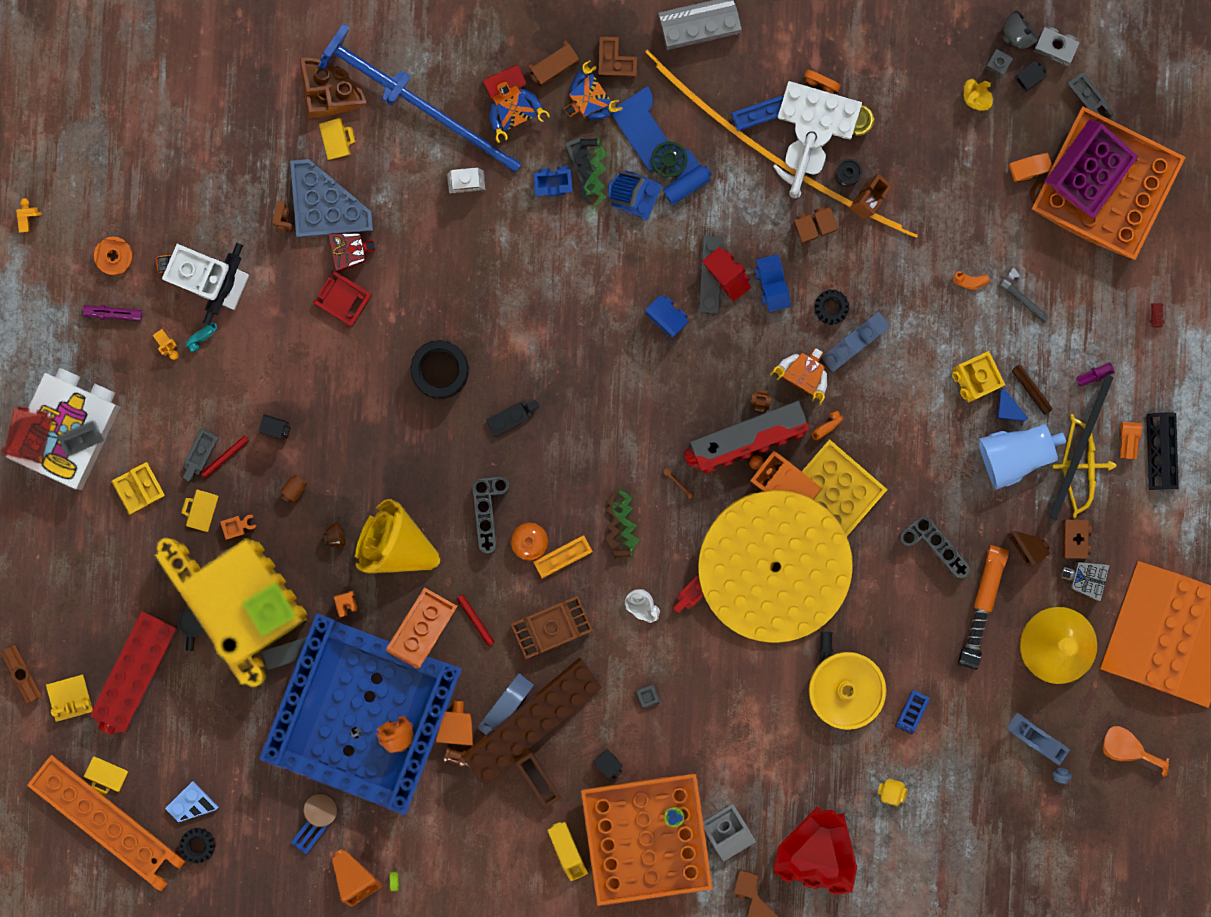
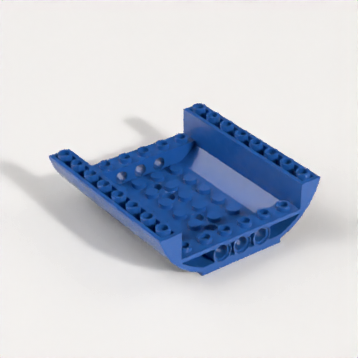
M316 613L260 760L283 767L406 815L462 669L427 657L420 670L386 652L389 641ZM379 673L382 675V682L380 684L372 682L371 677L373 674ZM372 691L375 693V700L373 702L365 700L364 695L366 692ZM405 716L412 723L414 740L407 749L401 752L389 753L377 741L376 733H379L377 729L387 721L390 723L399 721L398 717ZM358 727L361 729V736L359 738L351 736L350 731L352 728ZM347 745H351L354 748V754L350 757L343 753V749Z

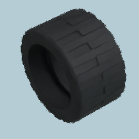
M438 340L423 344L420 349H417L414 357H412L410 366L412 380L416 387L428 397L433 399L453 397L467 383L466 381L469 376L467 359L459 347L449 341ZM435 352L450 354L458 366L456 379L450 385L443 388L429 385L422 375L424 360Z

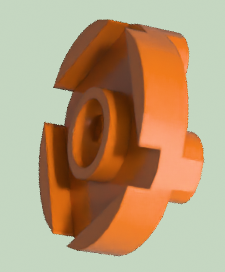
M108 237L96 246L94 261L97 267L105 274L119 275L125 273L131 266L133 252L131 246L123 239ZM116 251V254L119 255L118 259L111 261L108 255Z

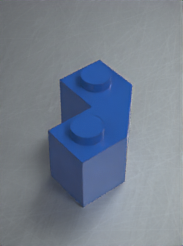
M778 254L757 259V268H754L756 279H760L763 294H761L763 306L767 305L769 312L791 307L789 291L785 283L783 268Z

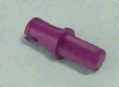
M1111 362L1097 368L1093 367L1091 371L1077 376L1076 381L1081 387L1093 381L1098 382L1106 375L1114 374V367Z

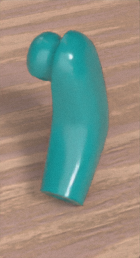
M211 322L210 325L204 326L187 340L185 346L189 348L190 352L197 351L199 349L198 344L209 339L217 330V325Z

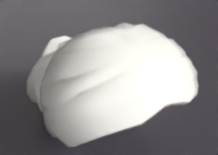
M636 589L627 595L625 599L626 609L637 619L647 621L648 623L659 619L660 610L654 605L653 599L647 591Z

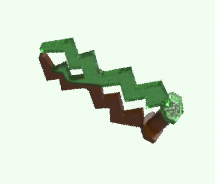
M619 490V493L626 500L619 505L623 509L620 514L614 510L619 504L613 501L617 495L616 492L606 501L610 507L605 511L611 514L614 520L607 527L611 533L605 536V539L613 550L614 559L617 557H633V549L640 540L630 534L637 525L626 519V516L633 510L632 507L627 506L633 498L622 490ZM619 522L627 527L620 535L628 539L624 544L630 547V549H615L620 545V543L613 540L620 532L619 529L614 527Z

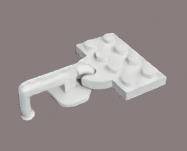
M791 81L788 82L778 119L796 124L795 132L798 141L789 146L786 155V164L796 170L790 190L792 198L797 199L800 197V188L805 172L817 174L822 170L826 155L821 146L828 143L832 135L851 140L862 102Z

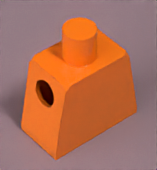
M453 700L452 712L445 711L436 742L473 745L471 713H463L464 701Z

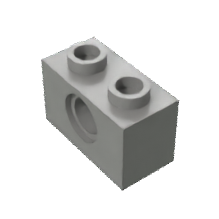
M1044 27L1033 51L1069 66L1080 42L1076 41V38L1072 35L1066 34L1064 36L1058 33L1059 31L1053 27ZM1053 41H1059L1062 45L1061 49H1055L1052 45Z

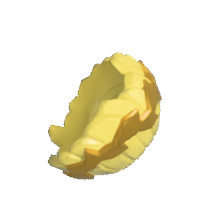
M863 105L861 106L853 135L856 136L868 133L875 121L871 110Z

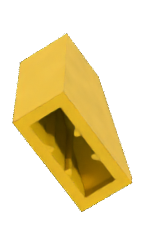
M566 823L552 825L548 829V833L570 881L587 875V869Z

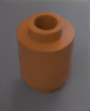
M297 475L293 478L291 477L280 491L282 493L281 498L289 504L291 501L296 503L306 490L307 483Z

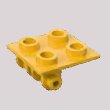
M84 675L46 685L52 706L51 714L55 717L56 722L92 712L93 709Z

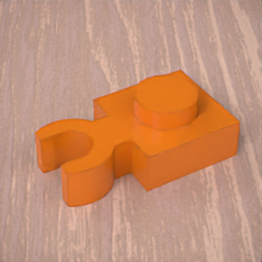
M247 515L242 521L240 516L220 521L225 539L228 540L244 535L245 528L255 529L256 525H248V520L254 518V516Z

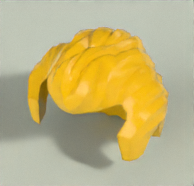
M974 79L967 80L964 85V99L967 105L979 111L991 108L993 97L992 93L987 90V87H991V83L983 81L978 84Z

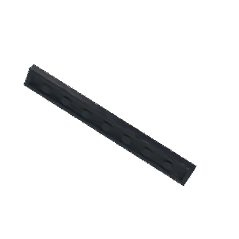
M1106 375L1054 503L1049 516L1052 520L1056 521L1094 428L1114 378L1110 375Z

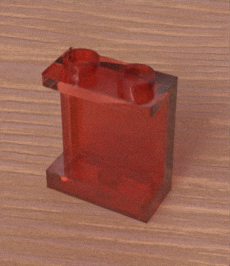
M18 406L17 409H12L11 412L13 414L5 447L3 446L1 454L43 463L53 418L48 417V412L37 410L36 414L30 413L29 408Z

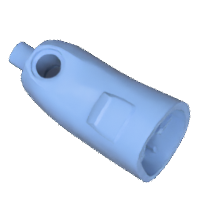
M1046 424L1025 431L1008 433L999 431L978 439L979 449L995 490L1018 483L1033 470L1058 461L1055 447L1066 443L1063 433L1051 436Z

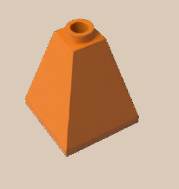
M341 849L333 854V866L343 903L353 907L383 887V884L347 851Z

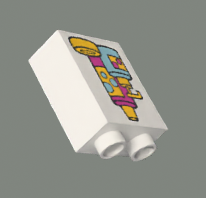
M59 367L55 377L44 373L27 410L29 413L42 416H31L23 419L6 457L74 489L83 490L121 407L111 403L115 395L114 392L95 383L90 393L76 386L81 377ZM90 421H96L104 441L71 456H67L57 436Z

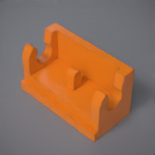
M355 591L334 597L339 617L348 616L347 609L357 611Z

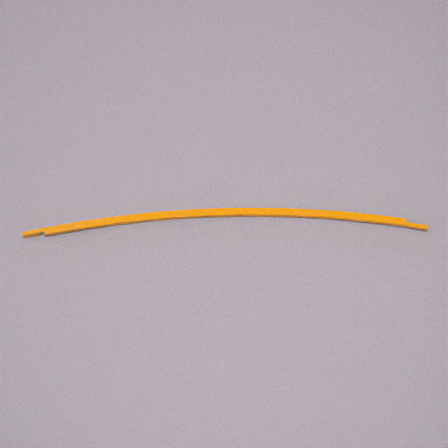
M648 50L646 51L658 64L656 67L698 106L745 143L795 176V169L790 168L784 161L764 149L741 131L737 132L736 127L698 98ZM804 175L803 181L849 207L853 203L851 200ZM877 213L870 216L871 218L881 223H884L892 228H895L901 232H904L916 238L918 237L917 234L902 229L903 225L898 224L892 220H889Z

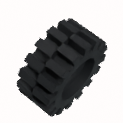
M835 289L822 292L815 301V315L825 324H838L849 312L848 298L841 291L839 292ZM835 300L839 304L838 312L828 314L824 309L826 301Z
M195 828L187 831L181 837L182 839L179 843L182 857H185L186 861L194 864L208 860L216 847L214 837L204 828ZM195 838L203 840L205 848L201 853H195L190 848V843Z

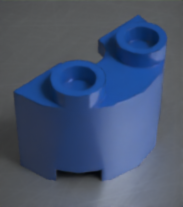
M568 166L557 167V171L550 172V169L546 168L539 169V173H533L535 196L548 195L549 197L573 193L571 169H568Z

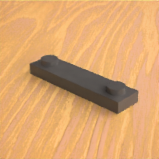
M703 237L702 260L719 246L722 248L723 237ZM702 262L699 313L718 314L720 284Z

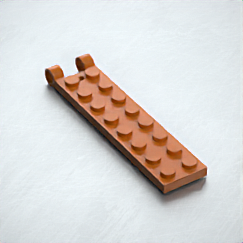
M50 755L27 785L161 892L168 883L156 875L155 872L165 859L179 869L186 862L181 855L170 849L53 755ZM153 858L157 859V862L155 864L152 863Z

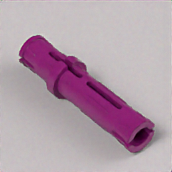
M84 305L83 317L100 318V320L107 318L141 322L142 310L106 307V305H101V307Z

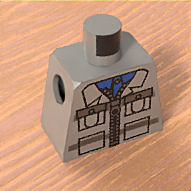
M1076 562L1074 569L1063 567L1061 578L1071 581L1069 589L1093 600L1101 601L1109 565Z

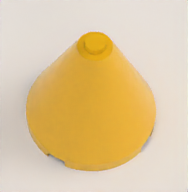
M391 499L382 501L376 507L379 512L375 517L371 515L368 517L360 533L355 550V557L359 559V564H355L357 569L365 573L423 571L436 568L440 563L439 553L398 502Z
M1052 607L1038 612L1026 623L1020 637V653L1024 664L1034 676L1045 682L1065 684L1079 679L1091 668L1097 654V638L1092 625L1083 615L1069 608Z

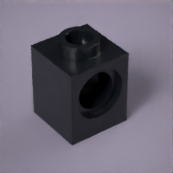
M1034 61L1014 78L1026 93L1046 77V70L1040 63L1037 64Z
M608 748L593 761L608 779L611 777L615 779L623 772L621 770L623 765Z

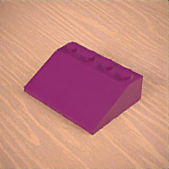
M1089 119L1044 182L1089 217L1094 218L1138 156L1102 123Z

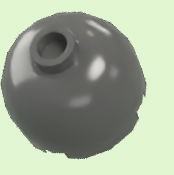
M1016 10L1006 18L1003 24L1005 35L1002 37L1008 45L1012 44L1016 48L1025 49L1034 45L1039 40L1030 23L1024 20V15L1019 10Z

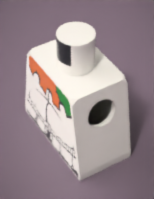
M479 168L451 170L447 174L449 193L485 190L484 172Z

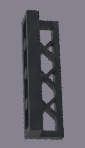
M1148 413L1146 418L1149 490L1179 489L1176 413ZM1153 417H1160V425L1157 429L1153 426ZM1156 436L1161 439V444L1158 448L1154 445ZM1157 455L1161 458V464L1158 467L1154 464V458ZM1158 474L1162 477V486H1155V477Z

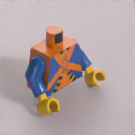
M590 60L583 64V69L574 77L569 94L573 103L564 109L570 118L580 112L584 119L603 120L614 112L621 111L623 107L616 108L615 104L619 100L611 101L591 73L596 70V66L592 69L588 67V64L591 62Z
M502 82L497 86L500 94L493 97L494 103L491 105L489 114L493 130L497 133L495 137L496 142L500 143L498 135H503L505 141L508 138L502 129L506 131L536 116L535 112H538V119L543 122L540 118L542 113H546L550 118L549 113L542 109L543 106L531 92L525 89L519 90L517 86L509 88L507 82Z

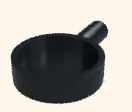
M187 608L180 613L177 624L179 630L187 636L186 651H193L195 636L203 633L205 629L191 608Z

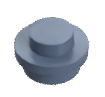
M1057 768L1052 773L1054 776L1053 780L1059 783H1069V779L1072 778V774L1065 768Z

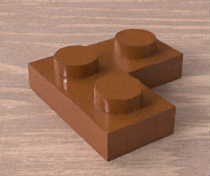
M600 37L598 76L637 77V57L618 56L619 37Z

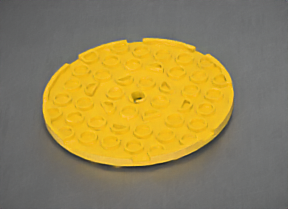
M769 490L752 493L740 498L716 517V520L707 530L700 548L698 560L699 580L702 592L711 610L731 630L757 641L787 642L802 638L818 630L838 611L851 583L852 554L848 539L841 525L825 507L812 498L796 492ZM772 562H779L781 564L779 571L770 570Z

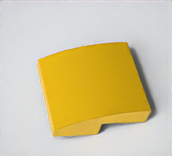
M147 462L111 481L129 515L165 496Z

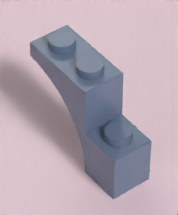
M878 312L821 358L830 370L834 372L890 328V325Z

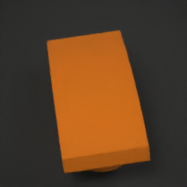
M1048 153L1012 162L1009 164L1014 182L1032 179L1034 176L1048 174L1052 164Z

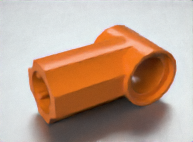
M1121 422V459L1137 460L1138 441L1141 438L1142 423Z

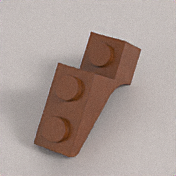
M739 869L733 893L737 894L736 897L747 900L748 897L751 898L746 917H779L758 896L756 888L758 874Z

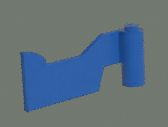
M647 86L618 105L616 108L623 107V109L614 112L612 116L647 169L651 171L654 170L652 166V153L659 144L668 140L649 113L653 98ZM669 145L663 146L665 151L668 152ZM672 145L671 152H674L678 147ZM660 148L656 152L660 155L664 154ZM685 149L687 165L684 171L675 176L677 178L675 182L662 189L672 206L711 181L710 176L712 174L708 167H703L699 164L692 152ZM679 150L676 156L683 155L682 151ZM655 156L654 160L656 162L662 160V158ZM684 158L677 159L678 162L684 164ZM663 163L657 164L656 167L658 169L661 168ZM675 164V167L679 171L682 168V166ZM670 167L673 174L676 173L673 167Z

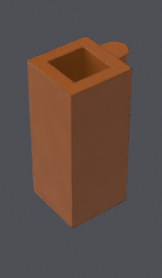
M566 40L563 41L564 47L535 66L531 63L528 64L532 73L530 77L535 85L539 83L543 87L579 63L578 56Z

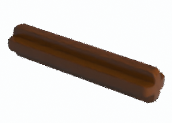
M1021 365L1014 367L1012 372L1044 415L1052 410L1051 405Z

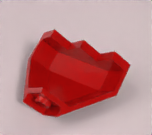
M817 806L778 846L773 871L787 882H792L793 879L803 882L802 886L816 890L822 887L829 889V893L834 895L852 893L857 864L844 813L836 814L832 809L822 811Z

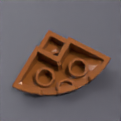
M300 58L307 119L332 116L366 105L365 96L360 86L349 78V74L339 66L333 67L328 65L323 70L318 67V64L321 62L320 59Z

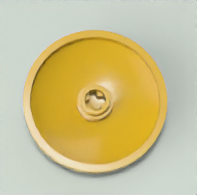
M841 652L824 659L814 670L809 683V699L815 713L824 722L839 729L851 730L867 725L880 713L886 698V683L878 666L869 658L853 652Z

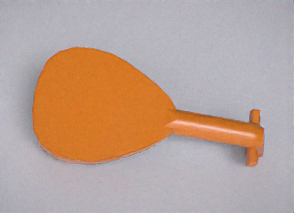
M1113 726L1106 733L1103 741V752L1107 757L1116 761H1134L1142 758L1161 767L1163 777L1168 775L1169 758L1164 761L1145 752L1141 743L1129 730L1120 726Z

